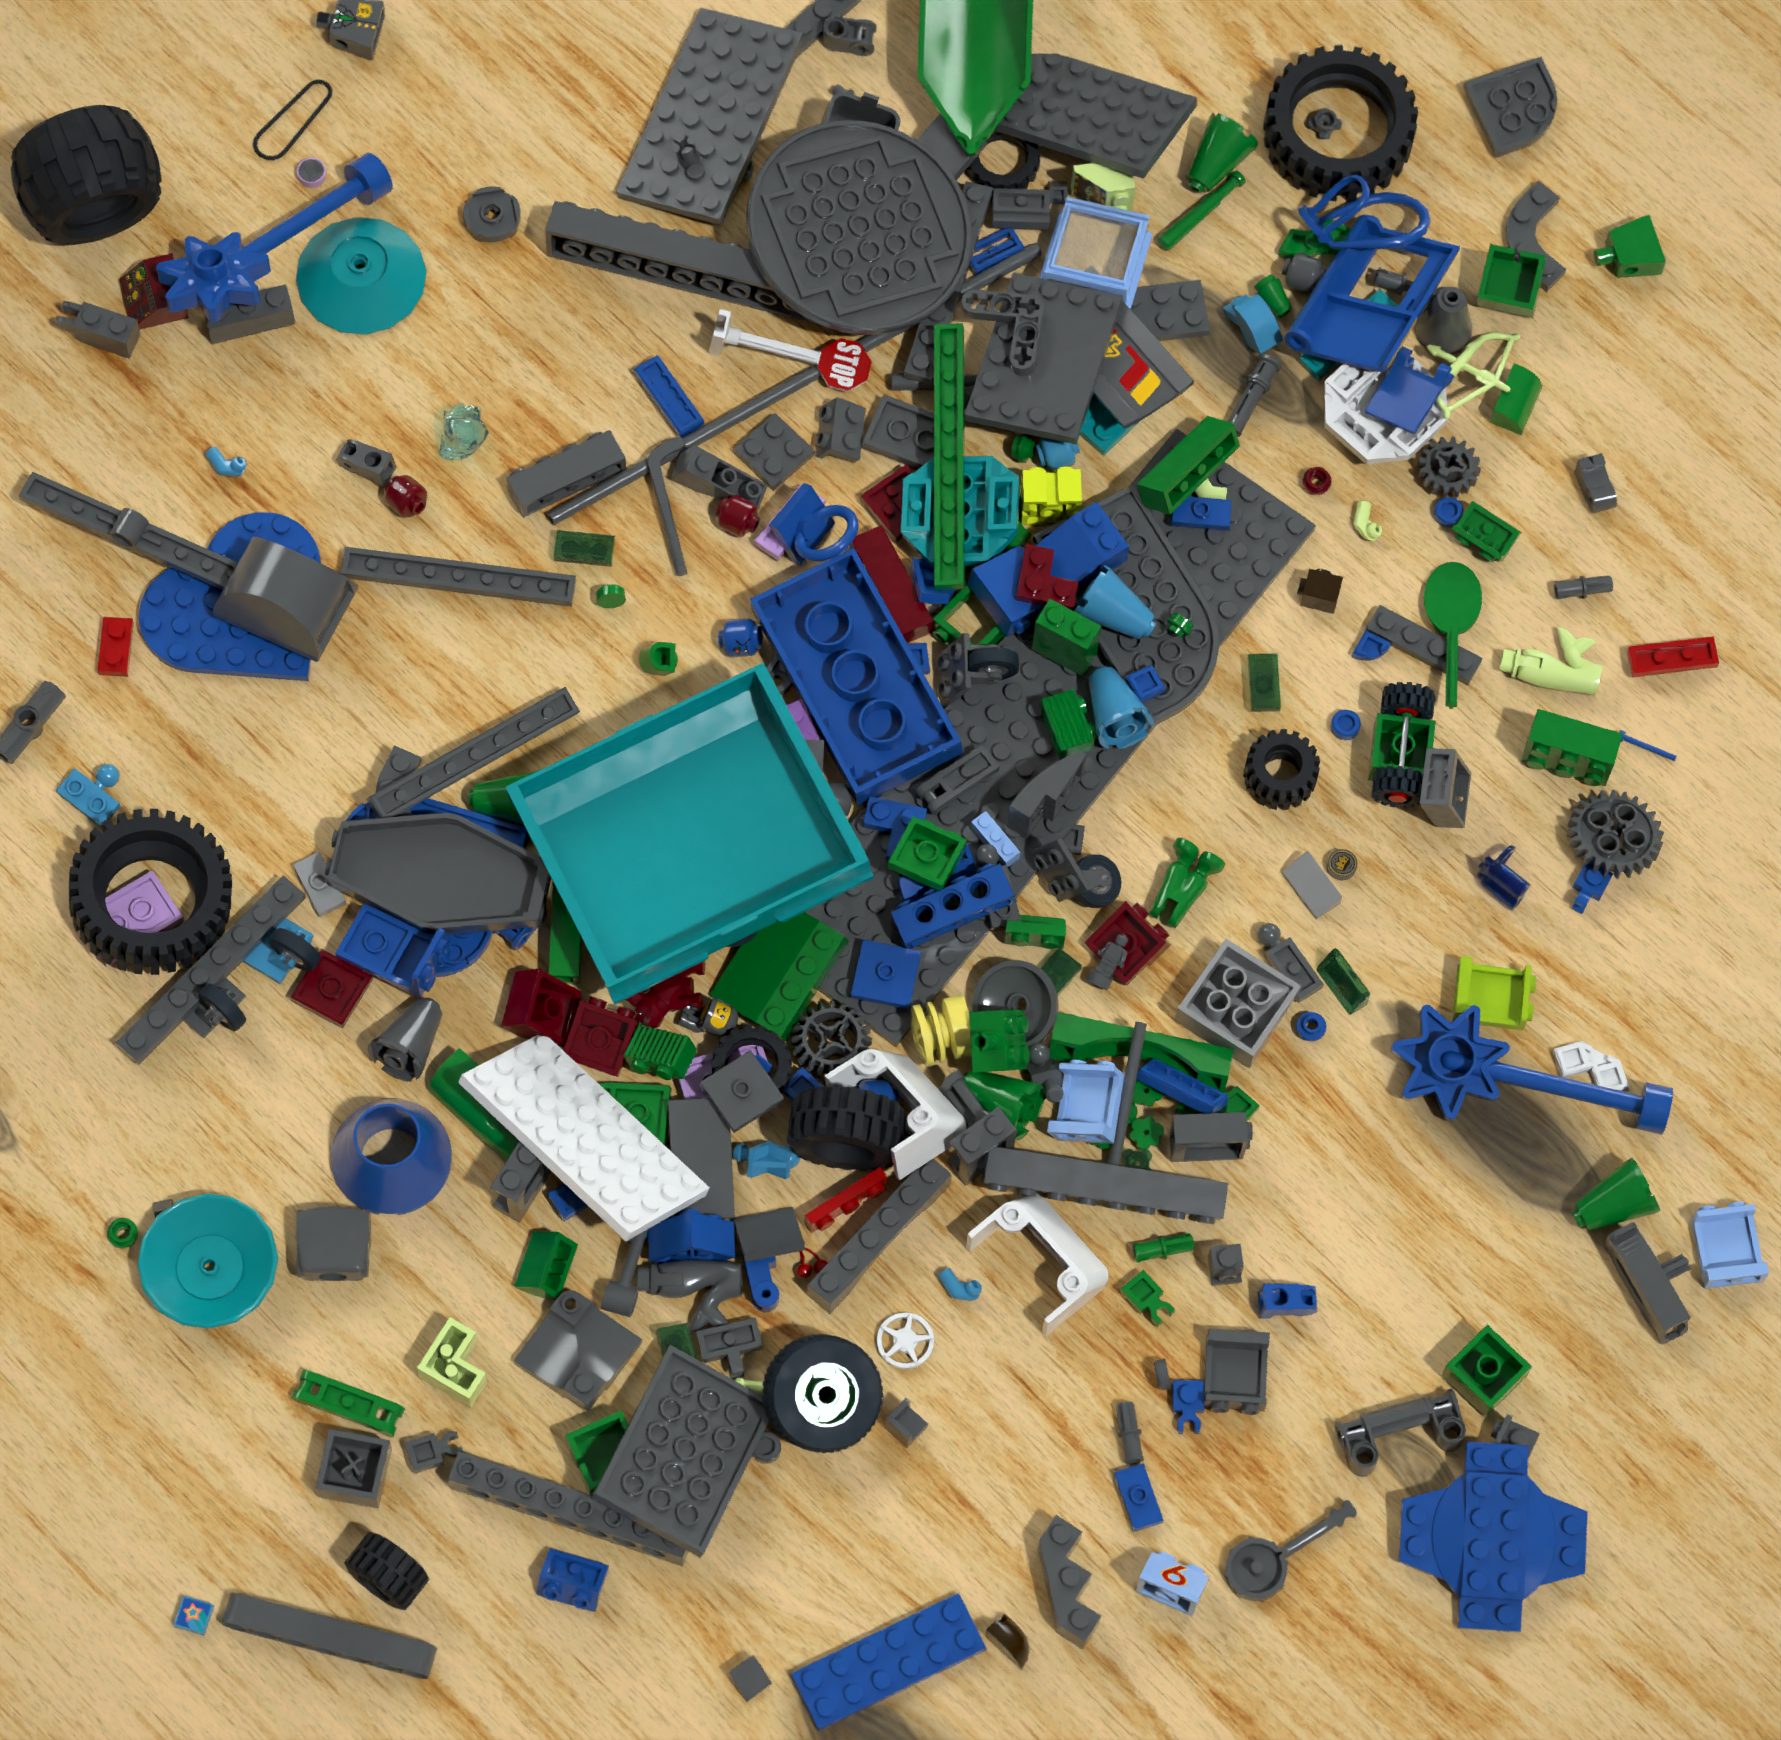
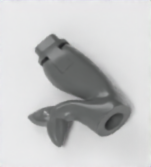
M679 1260L658 1264V1266L652 1263L651 1267H638L637 1288H639V1291H651V1295H656L657 1292L658 1295L665 1298H682L712 1285L701 1299L699 1307L687 1328V1332L700 1330L707 1323L715 1327L730 1324L718 1309V1306L725 1300L742 1296V1264L717 1260Z

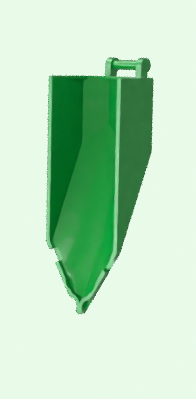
M920 0L917 79L926 90L932 103L955 138H957L965 150V153L970 157L977 154L980 147L988 140L1020 95L1030 85L1033 0Z

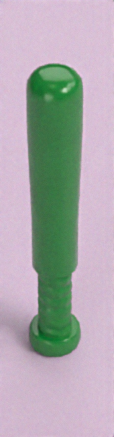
M1233 171L1230 174V179L1223 186L1217 189L1216 192H1211L1158 238L1160 247L1164 250H1171L1208 214L1218 207L1224 197L1230 194L1237 186L1242 187L1246 183L1245 177L1239 171Z

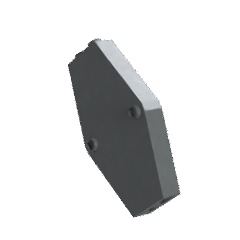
M436 813L341 821L340 829H335L331 845L335 850L333 858H328L325 867V875L328 876L331 886L416 929L435 935L437 930L442 928L446 930V935L541 927L551 883V876L541 857L460 815Z

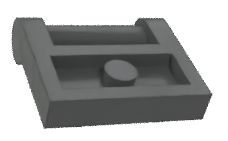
M956 1070L946 1077L939 1091L964 1117L966 1128H969L990 1112L989 1110H984L963 1081L965 1077L961 1071Z

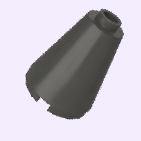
M1446 287L1424 308L1416 321L1415 330L1418 341L1422 346L1423 344L1426 347L1427 345L1440 346L1441 350L1451 355L1461 351L1469 342L1473 329L1465 294L1459 288Z
M419 998L368 1045V1053L373 1062L375 1063L378 1059L384 1064L382 1070L396 1079L411 1082L414 1077H416V1080L419 1079L423 1073L442 1018L440 1005L431 998Z

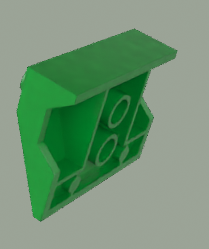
M805 912L783 923L777 921L757 931L752 940L740 946L710 993V996H714L732 1005L737 1013L759 1026L765 1027L770 1033L774 1031L779 1035V1039L786 1042L793 1031L794 1025L798 1023V1017L803 1015L849 941L841 933Z

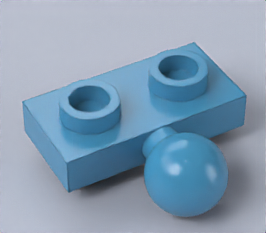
M104 764L98 768L96 772L97 780L94 783L74 768L56 790L60 796L101 828L102 822L111 819L121 807L118 801L104 791L106 787L116 785L120 778L118 769L111 764Z

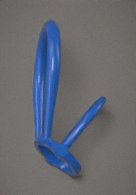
M1350 175L1341 179L1313 207H1307L1303 204L1298 208L1299 214L1309 228L1317 235L1319 242L1327 244L1330 248H1400L1414 243L1424 236L1431 223L1428 209L1419 200L1405 194L1392 192L1369 194L1367 181L1359 175ZM1352 182L1361 183L1363 193L1360 198L1318 218L1316 213L1339 190ZM1390 203L1402 205L1412 209L1419 216L1420 221L1416 228L1409 233L1397 237L1333 242L1331 235L1333 230L1355 216L1362 208L1374 204ZM1338 218L1332 223H1330L1328 226H1325L1323 224L1324 222Z

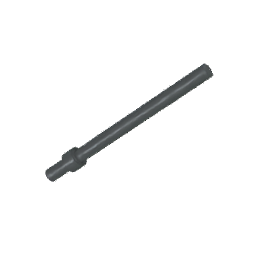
M1135 1022L1114 1144L1111 1143L1109 1159L1105 1164L1123 1166L1120 1164L1147 1027L1146 1023Z

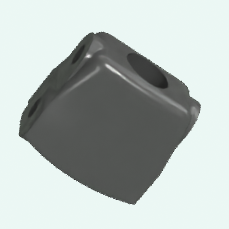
M320 1207L297 1211L298 1278H304L307 1281H360L364 1277L369 1276V1253L371 1248L370 1210L362 1211L346 1207Z

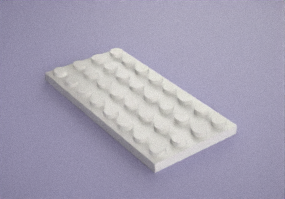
M536 1035L461 1075L458 1083L625 1241L630 1240L700 1200L708 1193L709 1187L555 1042L546 1036Z

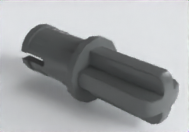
M1583 575L1579 579L1554 582L1557 600L1579 596L1587 598V595L1613 591V580L1608 575L1585 578Z
M1122 1402L1117 1404L1116 1409L1120 1427L1118 1437L1122 1440L1125 1464L1140 1463L1144 1461L1139 1436L1142 1434V1430L1138 1429L1135 1405L1133 1402Z

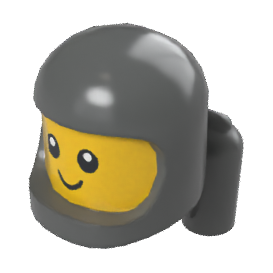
M713 996L702 1008L696 1009L692 1006L683 1008L682 1011L684 1013L681 1014L678 1020L679 1025L695 1033L707 1031L716 1036L723 1037L724 1035H730V1031L736 1028L738 1013L732 1005Z

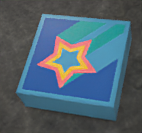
M183 1596L174 1627L205 1636L214 1605Z

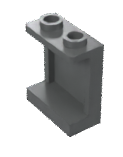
M1208 1329L1204 1379L1205 1408H1210V1411L1216 1413H1226L1229 1409L1241 1410V1413L1246 1415H1257L1259 1411H1265L1267 1405L1266 1379L1267 1355L1270 1341L1269 1332Z

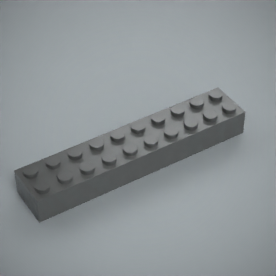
M554 201L545 229L548 257L817 324L796 312L773 291L759 271L751 250L744 249L735 243L725 244L717 242L708 236L697 237L689 235L680 229L669 230L661 228L652 222L641 223L633 221L630 217L624 215L614 216L606 214L604 211L596 208L586 209L578 207L576 204L568 201L563 203Z

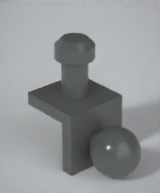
M1034 1043L1029 1047L1030 1062L1027 1063V1069L1025 1070L1032 1082L1044 1087L1040 1091L1045 1093V1099L1051 1103L1059 1102L1064 1094L1062 1090L1063 1079L1059 1065L1055 1059L1049 1058L1050 1051L1045 1044Z

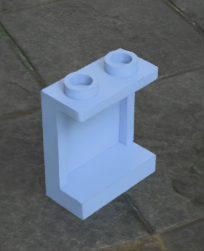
M1081 1060L1059 1063V1070L1064 1074L1062 1085L1064 1094L1059 1103L1057 1121L1049 1120L1047 1132L1058 1141L1114 1144L1125 1074L1116 1068L1114 1063L1108 1061H1098L1097 1065L1088 1064Z
M1735 1202L1729 1204L1727 1208L1716 1209L1714 1205L1701 1207L1695 1212L1691 1223L1704 1289L1764 1282L1768 1276L1767 1262H1762L1754 1221L1755 1204L1746 1205V1202Z

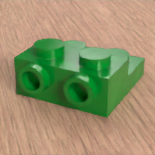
M913 816L890 857L887 868L938 891H942L965 852L967 840L956 832L946 831L935 826L929 820Z

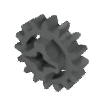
M1453 436L1450 442H1446L1444 437H1440L1438 445L1431 441L1428 449L1423 448L1422 458H1419L1417 467L1421 468L1418 477L1425 478L1424 487H1429L1430 485L1433 487V495L1438 491H1442V496L1445 498L1448 493L1452 492L1453 496L1458 498L1460 490L1467 494L1470 486L1476 485L1477 477L1481 471V468L1478 467L1480 457H1472L1475 448L1466 449L1465 440L1457 444L1456 438Z

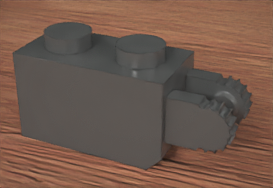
M63 301L62 310L76 316V319L72 320L56 316L54 324L57 327L74 333L76 339L81 343L130 359L140 337L137 319L87 302L79 305L71 301Z

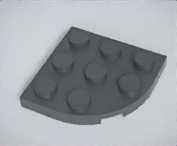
M1542 57L1464 82L1463 86L1496 158L1532 145L1547 132L1553 121L1557 107V92Z

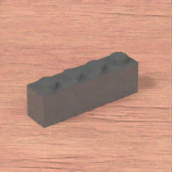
M610 430L604 433L597 432L591 435L587 441L578 445L571 444L565 447L559 454L552 457L545 456L531 467L526 469L519 468L513 471L506 478L507 489L524 518L626 469V457Z

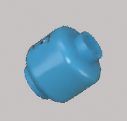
M1041 437L1040 444H1036L1042 467L1047 466L1050 471L1074 465L1076 461L1075 454L1080 453L1078 443L1071 444Z

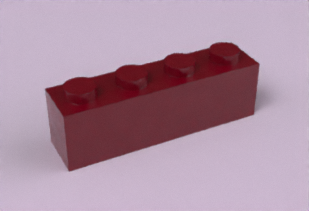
M880 525L857 535L851 543L850 549L854 547L905 641L910 643L932 633L933 620L924 603L919 602L916 588L883 526Z

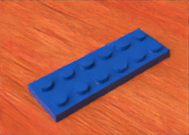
M957 1593L791 1673V1677L819 1732L986 1651L987 1648L960 1594Z

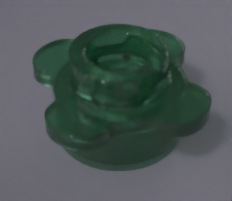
M1126 1149L1123 1152L1124 1167L1152 1171L1149 1168V1161L1152 1159V1153L1149 1150L1145 1149L1137 1152L1132 1149ZM1138 1161L1140 1165L1135 1166L1134 1162Z

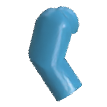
M212 447L205 454L219 475L238 477L245 472L247 464L242 457H234L232 460L225 459L217 447Z
M951 1268L945 1269L938 1275V1278L954 1299L973 1301L979 1297L982 1291L981 1284L976 1280L959 1282Z

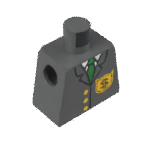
M338 0L334 14L319 11L316 27L330 30L329 36L332 47L373 61L385 19L384 1Z

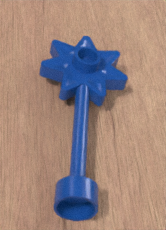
M365 153L345 166L344 176L346 183L244 247L241 235L238 232L229 234L213 246L194 236L186 237L184 258L160 262L156 265L159 282L171 287L165 295L168 310L170 312H178L199 306L210 322H217L224 311L235 303L258 305L261 299L255 281L271 271L267 253L355 197L362 203L371 205L390 193L393 189V183L387 168L377 156L372 153Z
M1424 1005L1419 1012L1421 1037L1395 1041L1391 1046V1052L1414 1069L1402 1090V1098L1404 1100H1412L1434 1094L1441 1112L1447 1121H1452L1456 1118L1466 1094L1488 1101H1495L1499 1097L1500 1092L1493 1080L1635 1113V1129L1662 1135L1664 1133L1673 1099V1088L1645 1082L1641 1095H1636L1496 1062L1507 1054L1510 1046L1507 1042L1479 1037L1480 1008L1476 1005L1470 1006L1452 1023L1447 1021L1432 1006Z

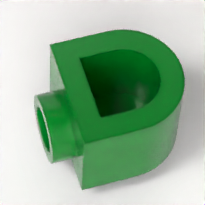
M657 642L644 647L639 654L641 668L646 673L652 675L666 676L674 673L678 663V656L675 652L676 643Z

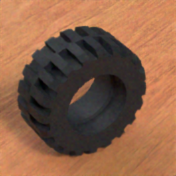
M842 1086L811 1087L799 1092L792 1100L787 1143L795 1155H799L800 1158L810 1160L817 1165H826L829 1168H842L849 1171L876 1170L879 1167L888 1168L893 1164L891 1148L901 1143L904 1139L906 1114L897 1101L894 1099L890 1100L888 1096L883 1094H876L874 1091Z

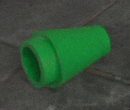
M1273 274L1263 278L1254 286L1257 291L1256 294L1266 302L1278 318L1285 316L1292 310L1280 279H1276Z

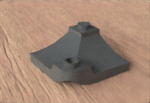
M566 1291L551 1306L542 1324L515 1358L514 1364L564 1398L566 1396L589 1412L604 1390H608L640 1347L642 1339L600 1311L592 1301L576 1291ZM569 1301H573L577 1305L572 1310L565 1307Z

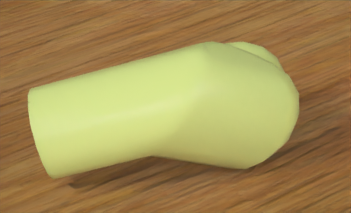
M1207 478L1194 492L1201 498L1226 500L1227 488L1212 486Z
M1359 501L1355 513L1354 527L1365 540L1374 541L1381 536L1382 528L1380 525L1376 526V523H1372L1369 519L1371 503Z

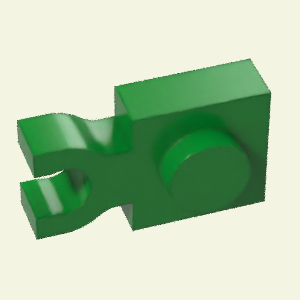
M1144 1270L1120 1290V1293L1140 1314L1147 1309L1150 1313L1151 1321L1156 1327H1159L1163 1321L1157 1315L1159 1310L1166 1311L1169 1316L1175 1313V1309L1171 1304L1159 1299L1164 1291Z

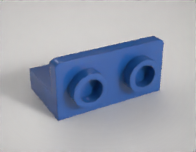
M550 1548L539 1575L536 1594L548 1600L562 1602L575 1606L578 1609L595 1612L598 1606L599 1595L608 1574L609 1565Z

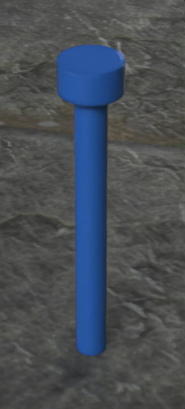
M1623 730L1619 732L1623 733L1621 743L1624 740L1675 761L1676 759L1674 754L1627 736Z

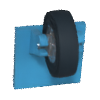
M285 919L243 962L281 984L294 966L305 971H313L318 965L321 956L310 944L314 937L313 934Z

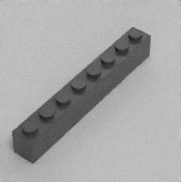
M994 1147L986 1153L981 1183L989 1184L988 1190L1006 1192L1007 1187L1017 1188L1019 1195L1036 1197V1192L1048 1193V1199L1066 1201V1196L1078 1198V1204L1095 1206L1096 1201L1107 1202V1208L1122 1211H1125L1127 1205L1138 1207L1137 1213L1155 1215L1156 1210L1167 1212V1217L1185 1220V1215L1197 1216V1222L1205 1224H1215V1219L1221 1220L1224 1218L1228 1183L1001 1147Z

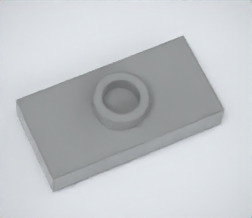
M320 852L293 864V868L319 917L346 905L341 891L331 886L328 876L325 875L326 863Z

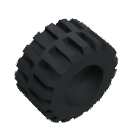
M1281 729L1279 734H1276L1275 730L1268 731L1267 738L1262 734L1258 737L1257 743L1253 742L1244 768L1245 785L1247 789L1251 788L1250 795L1253 799L1258 796L1261 805L1265 806L1267 802L1271 804L1270 809L1274 810L1277 809V806H1282L1283 810H1289L1290 804H1293L1296 808L1301 805L1302 799L1307 801L1311 792L1315 789L1320 770V758L1316 756L1317 749L1314 745L1308 746L1310 740L1307 737L1300 739L1299 732L1293 731V734H1287V729ZM1273 760H1286L1295 766L1298 775L1288 780L1277 779L1269 774L1265 765Z
M368 1532L344 1562L349 1573L362 1586L383 1602L400 1610H407L429 1581L426 1571L413 1557L395 1543L377 1533Z

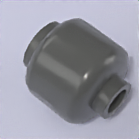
M1297 253L1292 260L1287 258L1282 275L1286 276L1285 284L1289 288L1310 294L1326 269L1322 268L1321 260L1304 253Z

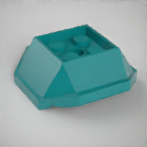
M965 456V511H968V514L965 515V566H979L997 557L1018 534L1020 480L1018 475L1007 469L993 456ZM934 458L920 467L914 474L911 473L903 479L901 517L902 537L931 567H934Z

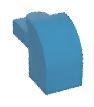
M1246 294L1236 297L1230 304L1223 307L1225 317L1240 326L1245 344L1257 353L1261 354L1284 341L1275 316L1258 294L1252 297Z

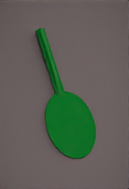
M1448 562L1436 568L1428 578L1424 591V607L1429 621L1438 631L1447 634L1445 706L1449 707V709L1457 707L1458 635L1465 633L1475 624L1482 607V590L1478 578L1469 567L1458 562Z

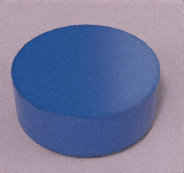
M1442 498L1435 506L1434 518L1443 527H1453L1454 524L1457 525L1463 516V506L1455 498Z
M1340 710L1333 716L1331 731L1336 738L1351 740L1359 733L1361 721L1355 712Z

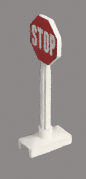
M719 310L708 353L720 356L725 343L735 346L740 344L817 365V370L829 388L844 392H850L868 380L872 361L861 343L840 338L822 348L821 352L741 332V329L730 326L731 312Z

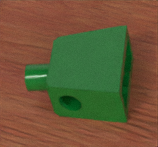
M1650 215L1643 216L1610 230L1605 241L1606 247L1594 250L1596 265L1602 266L1612 263L1615 275L1619 278L1660 275L1666 263Z

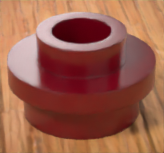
M1313 467L1307 470L1302 481L1305 490L1313 495L1326 493L1330 489L1332 482L1330 474L1322 467ZM1318 479L1322 484L1315 485L1312 483V480Z

